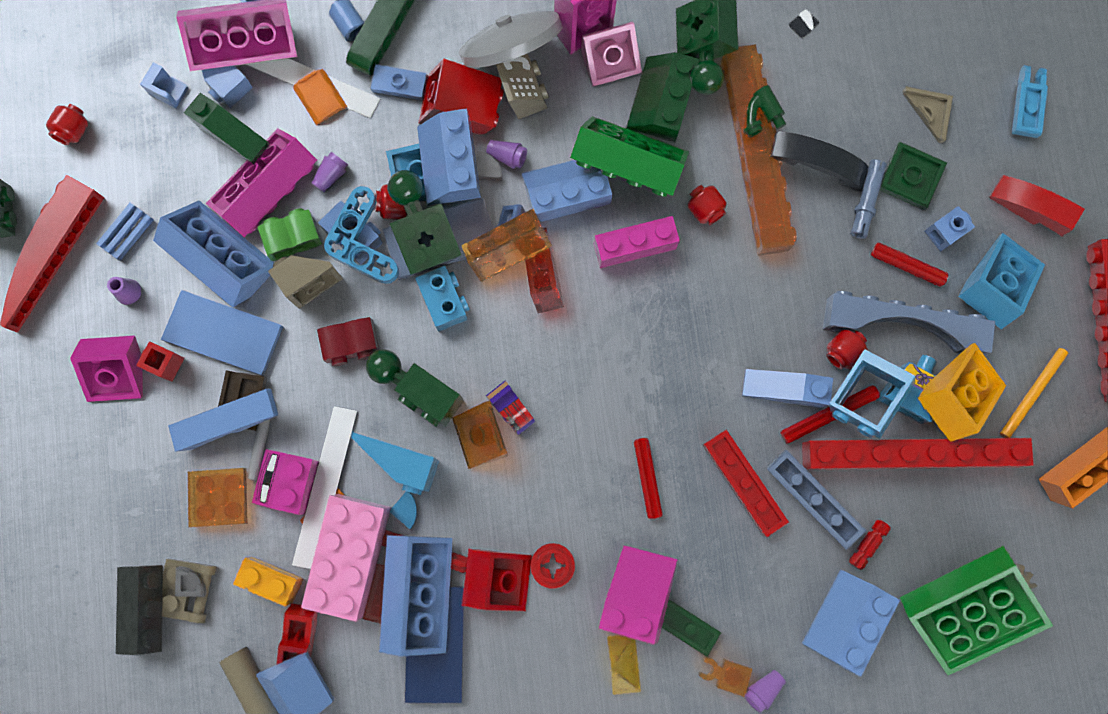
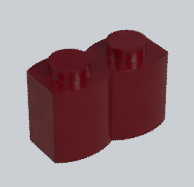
M371 317L355 319L317 329L323 361L331 363L334 367L345 365L348 363V359L358 357V360H367L373 352L380 350L374 320Z

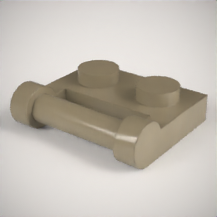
M171 558L166 559L163 571L162 617L186 620L193 623H205L207 614L204 611L212 575H215L217 566ZM178 566L187 567L200 573V577L205 584L206 596L195 598L193 611L187 610L190 597H175V577Z

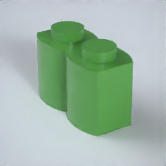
M294 209L284 218L271 217L264 220L263 224L258 226L266 254L271 261H277L283 257H289L322 244L313 215L309 209Z

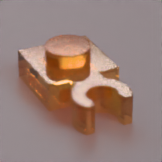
M703 657L702 661L711 664L712 669L709 673L699 671L698 675L702 679L709 681L716 678L717 688L745 697L752 668L727 659H723L722 665L718 666L712 658Z

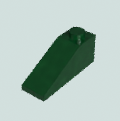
M199 93L184 111V114L199 129L252 164L258 160L270 145L267 140L202 93Z

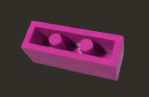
M673 216L595 235L593 245L599 267L604 268L676 250L680 240Z

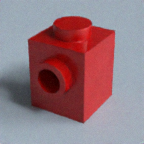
M149 341L136 366L172 382L185 357Z

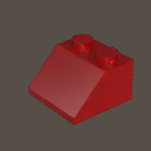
M468 549L462 606L492 611H526L532 555Z

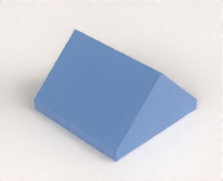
M308 652L263 670L256 675L279 714H319L334 701L332 693Z

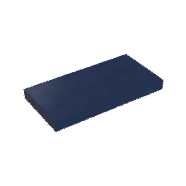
M450 586L446 653L406 656L405 703H462L464 606H462L464 586Z

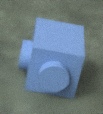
M958 206L924 232L941 252L975 228L970 215L962 211Z

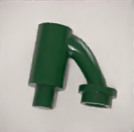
M769 85L758 89L749 101L747 107V127L743 130L744 134H747L749 138L763 131L761 120L756 121L759 107L768 123L773 122L777 130L786 125L782 117L785 112Z

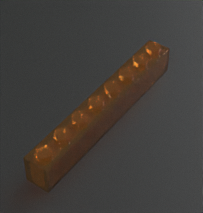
M756 44L739 46V50L722 56L721 63L757 256L788 252L795 245L797 235L795 228L791 227L789 217L792 215L790 202H786L785 192L787 190V183L785 177L781 176L780 171L782 161L770 157L775 133L777 132L776 128L772 127L771 123H768L759 107L756 121L761 120L763 131L752 138H749L743 132L747 127V107L750 99L758 89L767 85V80L762 78L761 73L763 58L761 53L758 54Z

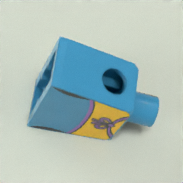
M921 355L917 365L908 362L900 366V368L916 377L915 385L898 412L920 424L931 422L933 419L918 399L928 382L935 377L932 371L937 361L927 355ZM888 382L880 392V397L876 400L890 406L900 388Z

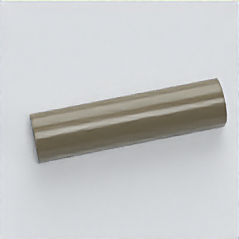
M247 647L219 662L246 714H279L256 677L260 671Z

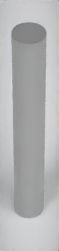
M271 419L258 424L246 479L258 480Z

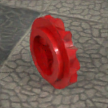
M549 543L541 546L536 550L531 559V572L534 579L546 588L554 589L564 586L571 580L575 571L573 555L566 547L560 544ZM551 553H554L557 563L565 564V567L556 569L554 578H551L548 568L540 567V564L550 562Z

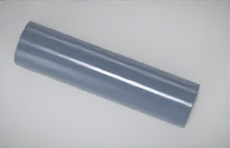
M787 450L780 453L767 466L766 469L846 550L866 532L862 525Z

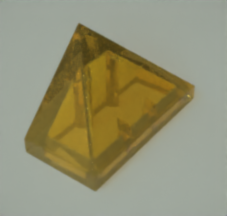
M623 635L607 636L612 694L641 692L636 639Z

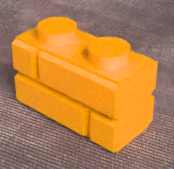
M245 557L233 585L243 589L248 588V591L280 605L288 606L294 602L303 577L258 558Z

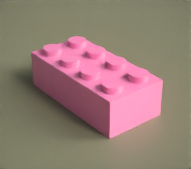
M341 494L329 495L301 608L355 622L365 615L383 542L382 538L391 509L390 506Z

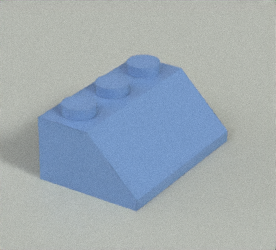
M467 109L441 112L419 125L417 131L427 206L481 198L472 126Z
M576 160L522 173L535 223L611 204L612 191L608 177L603 175L601 169L591 166L588 169L577 165Z
M840 570L802 644L861 677L900 600L880 588Z

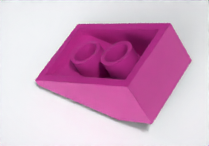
M624 545L605 600L598 629L651 644L658 643L678 559Z

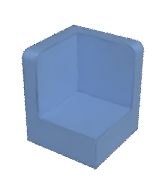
M154 62L140 83L149 95L174 108H177L188 90V86L185 83L171 77L162 66Z

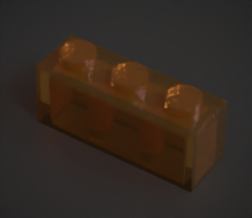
M531 209L461 246L468 264L480 282H483L551 247L552 244L535 210Z

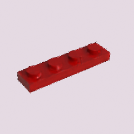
M727 429L703 444V447L764 537L770 536L789 523Z

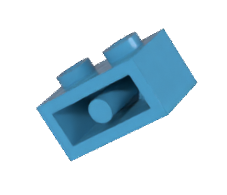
M443 266L415 278L438 332L468 320L465 312L470 309L464 295L461 297L457 295L455 288L459 287V283L454 272L448 273L446 266Z

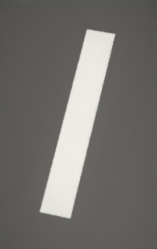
M289 58L246 64L292 85H295L298 80L314 71V69ZM328 76L348 106L346 108L371 118L380 100L379 97Z
M335 406L333 408L292 563L294 566L308 569L312 567L329 495H335L357 413L355 410Z

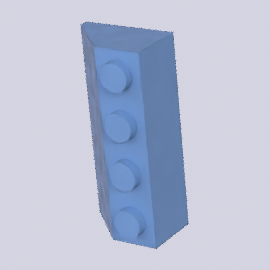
M196 201L160 217L153 239L157 245L231 307H235L251 298L269 278L270 273L268 271L273 268L274 264L273 261L201 201Z
M387 535L380 653L395 656L446 653L453 538Z

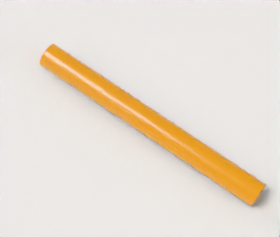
M1063 348L1057 349L999 433L1002 437L1011 438L1069 354L1068 351Z

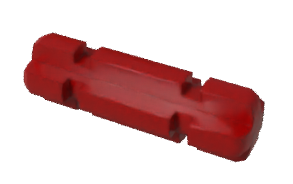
M876 520L871 527L872 532L867 533L857 548L858 552L854 553L849 559V563L859 570L865 568L869 562L867 559L872 558L883 542L882 537H886L891 530V527L886 522Z

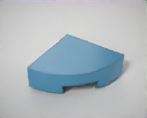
M406 491L391 508L390 513L409 529H412L416 522L417 505L413 495Z

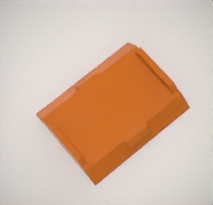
M324 69L314 70L298 80L293 86L295 93L316 126L348 107Z

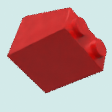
M443 58L427 75L418 124L426 122L441 112L467 109L471 120L472 133L485 135L496 127L499 120L497 107L504 93V90L501 88V78Z

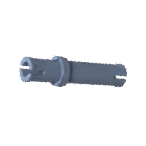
M873 159L869 162L860 201L854 209L856 216L850 231V235L853 237L856 233V238L865 239L868 236L871 219L876 215L875 204L887 163L884 161L881 165V160Z

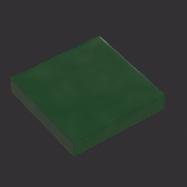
M899 141L885 169L879 190L925 211L930 205L947 162Z

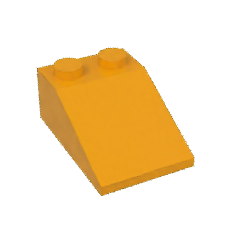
M973 343L928 382L918 399L923 408L928 411L937 423L938 428L951 442L979 433L1004 391L1006 384L976 343Z

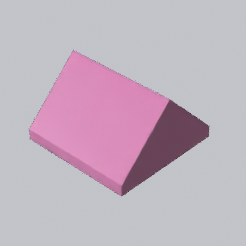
M634 22L582 35L581 53L592 86L642 73Z

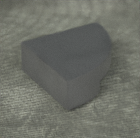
M477 151L478 179L502 180V172L498 162L491 155Z
M178 566L175 577V597L206 596V587L202 578L192 569Z

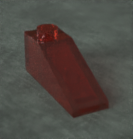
M547 228L522 233L521 238L530 295L538 314L563 308L561 287Z

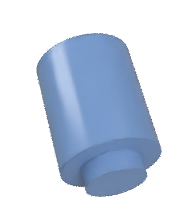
M336 0L332 3L329 16L345 40L348 42L354 41L364 24L363 19L350 0Z

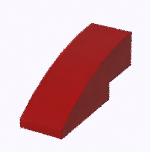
M1005 175L1000 178L989 196L990 199L1033 225L1041 223L1060 236L1074 229L1085 208L1052 191Z
M291 603L284 613L282 640L278 644L276 665L305 652H308L310 657L312 656L318 612L301 608L302 605Z

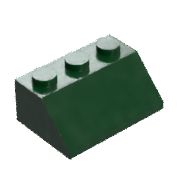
M676 52L646 57L626 128L676 143L692 88L690 74L700 59Z

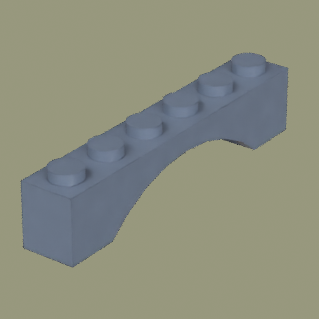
M837 291L828 297L826 301L823 330L834 332L850 330L854 332L861 327L873 323L902 322L921 327L933 333L955 353L961 354L973 343H976L984 356L992 353L995 321L986 320L984 315L970 314L963 316L959 315L958 311L950 309L940 312L932 310V307L928 305L911 307L906 306L904 301L890 300L888 303L879 301V298L876 296L854 297L851 292Z

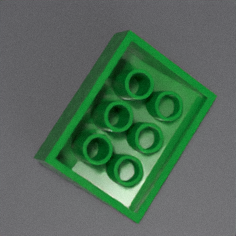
M592 116L580 127L570 158L576 160V164L588 169L591 166L601 169V173L611 178H616V176L623 177L632 186L642 187L644 185L652 188L653 193L667 197V194L672 196L674 194L689 151Z
M1004 545L900 597L909 620L948 676L1053 626Z

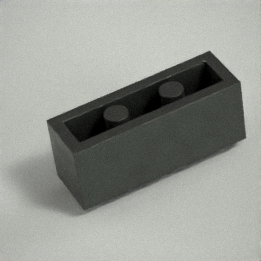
M163 565L117 567L116 655H143L162 652Z

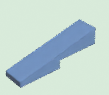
M264 389L168 425L175 452L187 451L230 433L241 432L278 416L272 390Z

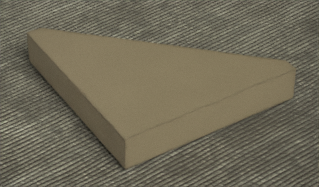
M906 86L902 94L936 140L943 144L947 137L953 96Z

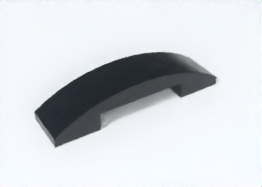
M783 131L775 133L770 154L771 158L792 166L797 163L838 178L839 184L860 192L863 190L869 166L854 154L812 137Z

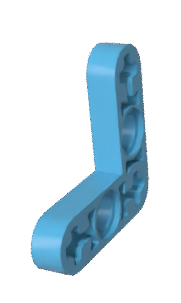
M359 186L348 197L325 240L324 248L332 259L381 283L389 284L394 282L399 275V268L395 261L357 242L376 205V197L372 190L365 186ZM367 194L369 202L361 204L359 208L360 212L363 213L361 216L356 212L360 205L357 198L364 197ZM348 217L358 219L357 226L352 230H347L343 227L344 220ZM341 231L346 236H349L350 239H347L344 236V238L341 241V244L344 247V249L337 250L334 253L332 244H338L340 242L342 236L338 232ZM357 253H368L369 261L365 265H357L354 260ZM375 258H379L376 262L382 267L386 268L389 264L393 272L391 274L386 273L383 277L380 269L374 267Z

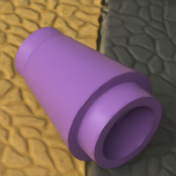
M490 140L486 153L515 169L516 167H523L527 157V148L522 147L521 143Z
M330 152L328 156H324L312 184L325 192L327 188L347 172L345 168L348 164L333 152Z
M112 277L107 283L108 290L121 304H133L141 296V287L133 279Z
M773 670L749 686L744 698L757 712L761 713L764 709H769L786 681L776 670Z

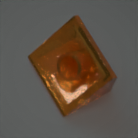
M485 401L452 417L468 469L509 456L491 401Z

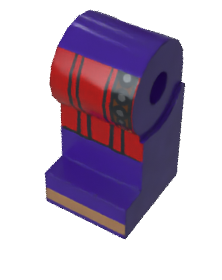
M506 380L486 395L490 403L518 435L535 422L532 415L513 392Z

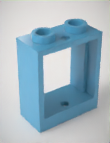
M864 349L829 403L830 412L833 413L832 416L836 420L844 424L850 422L857 426V430L866 437L872 438V436L880 439L915 385L916 376ZM865 370L900 388L878 425L843 407V404Z

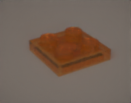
M246 468L188 471V527L247 524Z

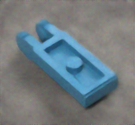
M1024 65L1021 67L1018 78L1019 85L1017 86L1012 134L1038 138L1042 135L1048 89V86H1046L1047 69H1038L1034 83H1030L1031 66Z

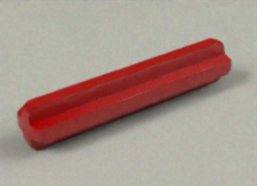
M880 242L874 245L871 252L872 257L939 287H942L947 282L949 276L947 272Z
M639 438L634 440V447L647 517L649 519L660 518L663 513L649 439Z

